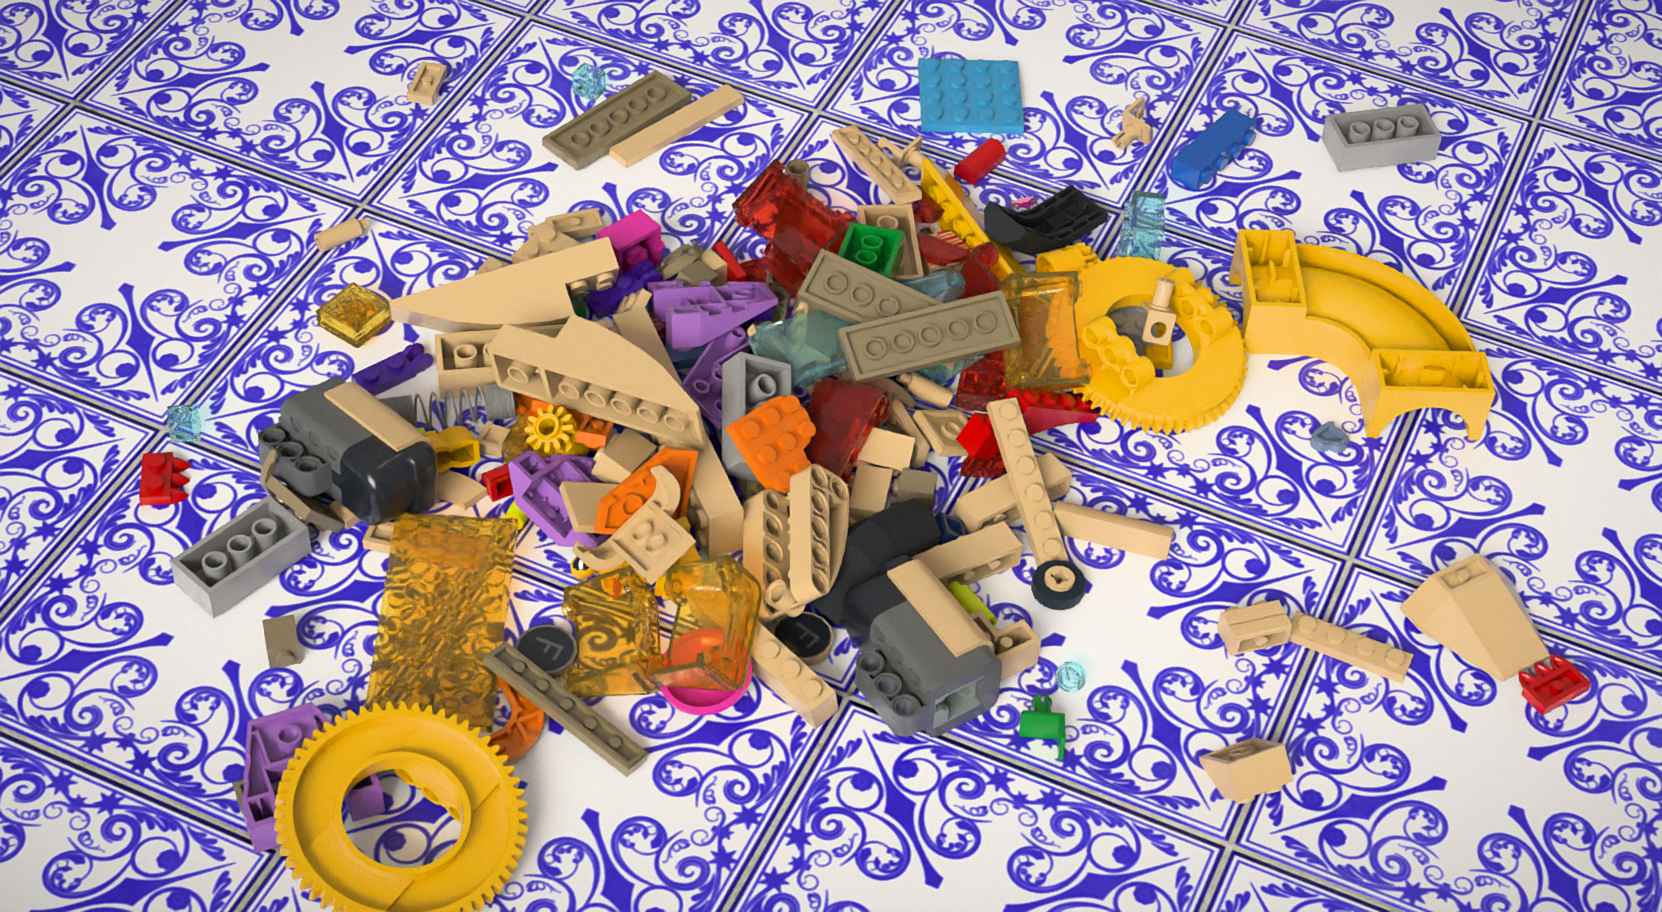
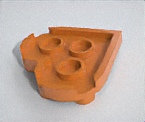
M794 395L772 398L725 428L758 481L766 489L773 488L784 495L790 492V477L812 465L807 459L804 448L810 443L811 437L815 435L816 427L811 422L807 411Z

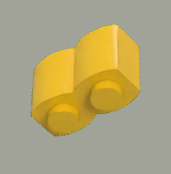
M453 426L444 429L439 434L434 432L423 433L432 440L433 449L437 455V474L450 469L452 466L457 468L468 467L480 460L479 441L467 427Z

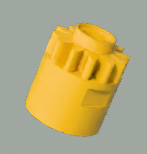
M1085 242L1039 254L1036 258L1035 268L1038 283L1045 296L1053 299L1061 284L1064 283L1067 277L1070 278L1072 272H1077L1081 266L1085 268L1089 262L1095 264L1096 260L1099 259L1097 254L1091 251L1090 245L1086 246Z
M550 404L547 412H544L541 408L537 409L539 414L537 418L529 416L528 420L532 423V426L524 429L529 435L526 441L540 456L551 457L553 453L586 457L589 447L585 446L584 443L576 442L577 430L581 425L563 407L556 409Z

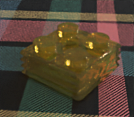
M355 282L350 283L315 311L317 313L316 321H318V326L355 348L363 346L393 321L390 316L389 302Z

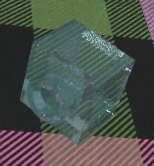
M584 62L572 73L574 94L595 102L606 92L605 71Z
M198 404L167 406V426L171 443L201 441V420Z

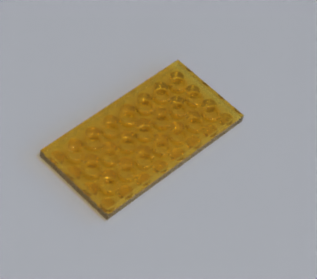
M402 514L395 518L365 708L369 713L372 712L373 703H377L381 710H385L386 704L391 701L394 709H398L400 702L404 701L407 710H411L416 702L419 704L421 712H424L428 705H432L434 715L441 709H445L446 719H449L455 713L457 714V724L460 725L465 720H468L467 730L471 731L479 727L481 729L480 732L493 733L499 687L498 675L482 663L486 654L504 642L518 534V519Z

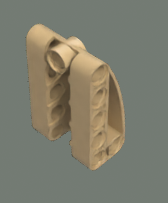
M812 464L790 477L788 497L768 488L744 501L742 607L762 625L785 614L790 617H796L801 614L806 604L829 593L839 572L848 533L849 489L844 480L818 464Z

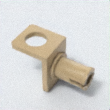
M1142 96L1122 112V130L1112 137L1113 145L1116 148L1119 147V150H1124L1134 139H1138L1147 146L1151 143V127L1140 120L1145 111V98ZM1138 107L1136 114L1132 115L1134 110Z
M883 136L877 144V147L883 153V147H887L892 151L893 158L889 159L899 169L911 164L922 172V161L929 159L919 151L923 140L922 136H918L903 150Z
M1157 278L1152 302L1142 301L1141 306L1148 312L1141 337L1145 342L1166 346L1170 343L1177 316L1169 306L1173 287L1175 286V283L1171 280ZM1156 322H1162L1166 326L1165 333L1160 337H1154L1150 332L1151 326Z

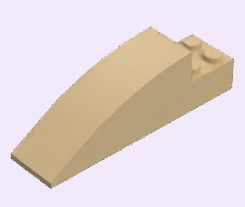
M608 236L389 300L390 316L393 321L444 333L500 329L504 323L515 327L566 324L572 314L575 315L570 299L580 298L586 295V291L595 288L597 291L611 288L613 286L612 283H616L619 266Z
M572 314L556 338L504 323L487 347L496 382L500 388L704 451L707 448L699 406L660 363L622 336L597 323Z

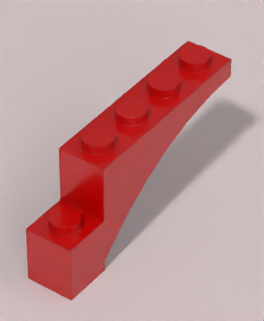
M1012 388L1004 398H1017L1029 436L1066 424L1094 423L1100 415L1095 408H1090L1091 400L1081 401L1083 394L1072 395L1065 392H1050L1048 390L1038 391L1030 388ZM974 412L956 440L972 458L991 460L995 454L1000 452L989 415L987 413Z

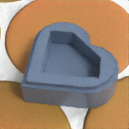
M1330 421L1316 429L1310 439L1311 447L1319 452L1330 450L1334 453H1342L1347 449L1349 443L1348 435Z

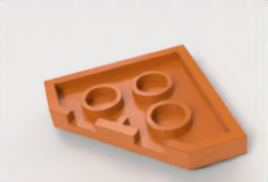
M665 446L599 500L594 531L598 534L613 535L652 497L656 488V480L650 469L662 465L676 478L680 487L679 504L671 518L676 520L685 517L698 451L693 448Z

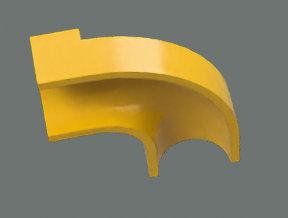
M1238 230L1228 278L1229 284L1242 285L1243 333L1241 338L1246 340L1243 347L1248 349L1247 354L1303 355L1323 360L1340 369L1352 381L1358 392L1367 437L1378 438L1382 429L1392 419L1405 412L1419 408L1434 407L1447 409L1459 414L1464 419L1468 440H1480L1495 396L1486 353L1477 352L1464 326L1440 299L1412 278L1376 260L1332 247L1295 243L1293 231Z

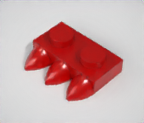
M173 452L144 453L142 456L139 492L140 505L175 504L187 499L189 494L178 488L190 482V479L180 474V472L190 468L191 464L181 458L174 457Z
M1553 654L1550 655L1552 669L1546 665L1534 663V671L1537 678L1526 672H1518L1519 682L1523 688L1521 695L1542 716L1587 692L1591 685V682L1569 661Z

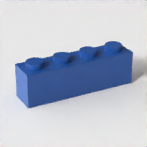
M1230 108L1174 157L1170 178L1194 191H1197L1204 184H1208L1218 171L1221 172L1225 169L1228 162L1233 158L1236 159L1246 146L1253 144L1257 135L1255 132L1257 121Z

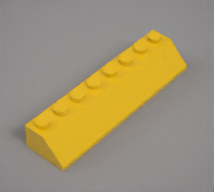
M924 159L922 161L920 182L922 199L919 201L942 231L951 230L976 254L974 275L988 293L1003 290L1020 337L1046 329V324L1049 321L1047 320V315L1050 312L1051 302L1039 291L1036 282H1033L1026 274L1025 268L1017 262L1010 248L1000 245L985 233L984 214L978 211L972 198L968 197L962 190L961 184L947 170L929 159Z

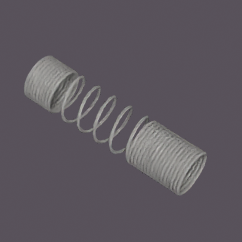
M495 383L494 385L488 384L484 386L485 396L482 388L479 385L476 387L474 412L469 395L463 387L459 397V415L451 391L449 389L446 390L444 418L437 395L432 391L429 399V421L422 398L418 393L415 395L414 404L411 394L409 396L401 395V397L395 396L380 399V401L416 428L417 398H419L428 429L432 428L433 396L438 407L442 425L444 427L447 426L448 393L453 404L457 422L461 425L463 391L469 405L472 420L476 423L478 389L481 393L489 421L516 417L513 391L500 388Z

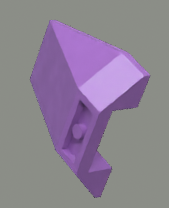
M737 326L710 341L680 385L699 406L700 411L718 429H722V364L739 352L749 353L752 347L747 332L741 326ZM796 379L791 381V395L798 398L803 408L814 401L815 398Z

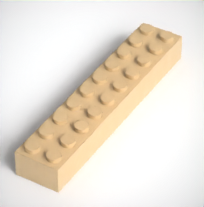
M643 307L612 315L613 327L609 328V330L622 336L650 355L681 385L682 382L646 308ZM705 429L707 442L705 451L647 433L649 441L657 446L656 454L665 446L693 448L698 451L686 518L690 526H694L696 530L695 537L699 548L704 547L708 558L742 550L744 509Z

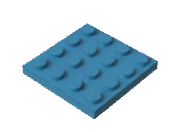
M918 58L921 132L1024 134L1018 61Z

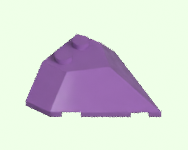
M527 450L508 464L516 506L558 546L574 547L575 542L580 541L584 546L593 548L610 538L612 534L575 532L559 490L562 481L604 483L591 473L596 464L593 457L557 453L547 457L539 456L537 451Z

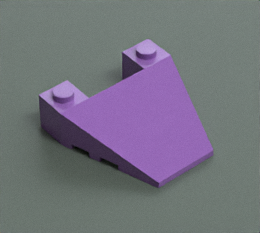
M684 281L648 283V292L652 293L648 301V314L654 323L666 326V340L672 349L677 351H690L692 347L703 346L778 304V298L764 282H727V286L713 287L711 281H701V286H685Z
M313 702L248 721L245 750L246 765L243 776L244 791L241 805L246 828L255 854L283 845L276 842L278 831H274L275 820H277L274 818L275 807H277L275 800L276 795L279 794L277 793L279 782H283L281 781L284 770H287L289 759H294L297 748L302 749L305 738L312 740V734L315 729L322 732L324 722L327 721L333 725ZM376 773L358 782L344 799L353 822L385 812L382 787Z

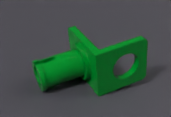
M1041 694L1037 695L1032 699L1033 711L1023 710L1021 712L1019 736L1057 739V759L1063 760L1066 740L1065 713L1052 712V699L1044 695V704H1042Z

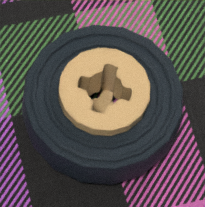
M1047 561L1038 566L1032 575L1031 591L1033 596L1041 605L1049 609H1071L1078 605L1085 595L1086 579L1083 572L1076 565L1067 561Z

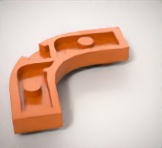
M534 398L532 411L537 412V409L541 408L544 412H547L548 406L552 403ZM552 404L556 409L562 407L559 405ZM563 407L581 424L577 430L576 442L584 443L589 448L606 447L613 434V422Z
M497 676L498 685L507 699L512 713L509 721L503 728L489 735L491 739L488 747L499 745L500 749L497 756L507 755V765L526 754L538 741L544 728L545 712Z

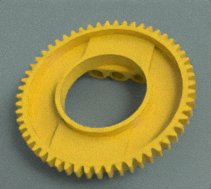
M1117 255L1114 259L1106 257L1105 261L1097 259L1095 264L1089 262L1085 268L1081 266L1077 272H1072L1070 278L1067 277L1064 283L1061 284L1049 307L1050 312L1047 315V320L1049 321L1046 324V329H1049L1046 334V338L1050 339L1048 348L1053 349L1050 356L1057 358L1054 364L1055 367H1063L1059 373L1060 376H1069L1066 384L1076 385L1073 393L1082 392L1084 395L1081 401L1091 400V409L1098 406L1101 407L1100 415L1103 416L1109 412L1110 421L1113 422L1119 417L1121 419V426H1125L1129 421L1133 430H1136L1137 426L1141 425L1144 433H1147L1150 427H1152L1155 434H1158L1161 429H1163L1166 435H1169L1172 429L1177 435L1183 429L1190 433L1193 427L1196 430H1200L1202 425L1207 427L1211 421L1216 422L1220 416H1224L1244 387L1243 383L1247 378L1245 374L1248 371L1246 364L1249 361V358L1245 357L1248 349L1243 347L1246 340L1241 338L1243 331L1237 327L1239 322L1233 320V312L1226 309V303L1217 302L1220 297L1219 295L1212 296L1210 293L1211 288L1202 286L1203 281L1195 282L1193 274L1186 267L1177 268L1173 264L1169 265L1161 260H1153L1150 257L1146 259L1141 258V256L1131 257L1127 255L1121 258ZM1157 278L1168 279L1175 283L1169 306L1176 313L1175 323L1187 335L1193 351L1192 368L1181 375L1167 378L1155 377V368L1150 359L1143 355L1138 356L1131 339L1124 335L1119 336L1114 322L1107 316L1112 311L1122 307L1141 306L1142 301L1152 302Z
M391 701L386 704L385 710H381L377 703H373L372 712L370 713L364 706H360L358 716L352 710H348L346 720L337 715L333 725L326 721L323 723L322 732L315 729L312 734V740L308 738L303 740L302 749L297 748L295 750L294 759H289L287 770L283 771L281 779L283 782H279L277 791L279 794L276 795L275 800L277 807H275L274 818L277 820H275L274 831H278L277 844H283L281 845L280 856H288L285 867L294 868L292 879L303 878L300 883L301 891L312 888L309 899L312 901L321 897L320 908L322 910L331 905L333 906L332 912H473V909L481 912L485 902L491 904L495 893L501 894L504 884H508L510 881L511 873H515L518 865L517 862L520 861L523 853L522 850L526 839L523 837L526 836L528 826H525L528 814L524 813L527 801H522L524 789L518 788L520 777H512L515 767L505 766L508 756H497L500 749L499 745L488 747L491 739L489 735L479 739L478 736L481 730L479 727L471 731L467 730L469 721L465 720L460 725L457 724V714L455 713L449 719H446L445 709H441L434 715L432 705H428L424 712H421L419 704L416 702L411 710H407L404 701L400 702L398 709H394ZM394 769L396 775L403 782L420 788L421 793L432 803L442 805L444 808L446 807L450 816L461 823L460 836L454 846L444 856L427 865L414 868H396L380 864L359 851L345 831L341 808L350 790L369 775Z

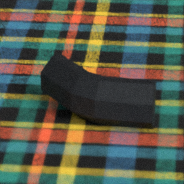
M1073 185L1068 186L1030 210L1017 212L991 201L984 208L985 233L1000 245L1030 256L1064 248L1108 220V213Z
M913 498L892 505L852 524L848 528L845 551L834 584L828 594L809 604L842 628L844 626L841 610L843 596L852 586L879 574L880 565L887 560L899 555L913 557L939 544L941 532L932 510Z

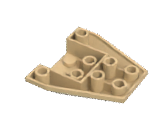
M1478 553L1431 574L1400 606L1402 613L1418 630L1501 682L1518 675L1519 671L1524 672L1534 667V663H1542L1550 657L1513 582L1493 561Z

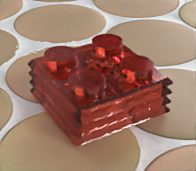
M978 357L965 358L956 391L955 407L963 408L966 411L987 412L986 406L989 402L1004 400L1012 388H1017L1020 365Z

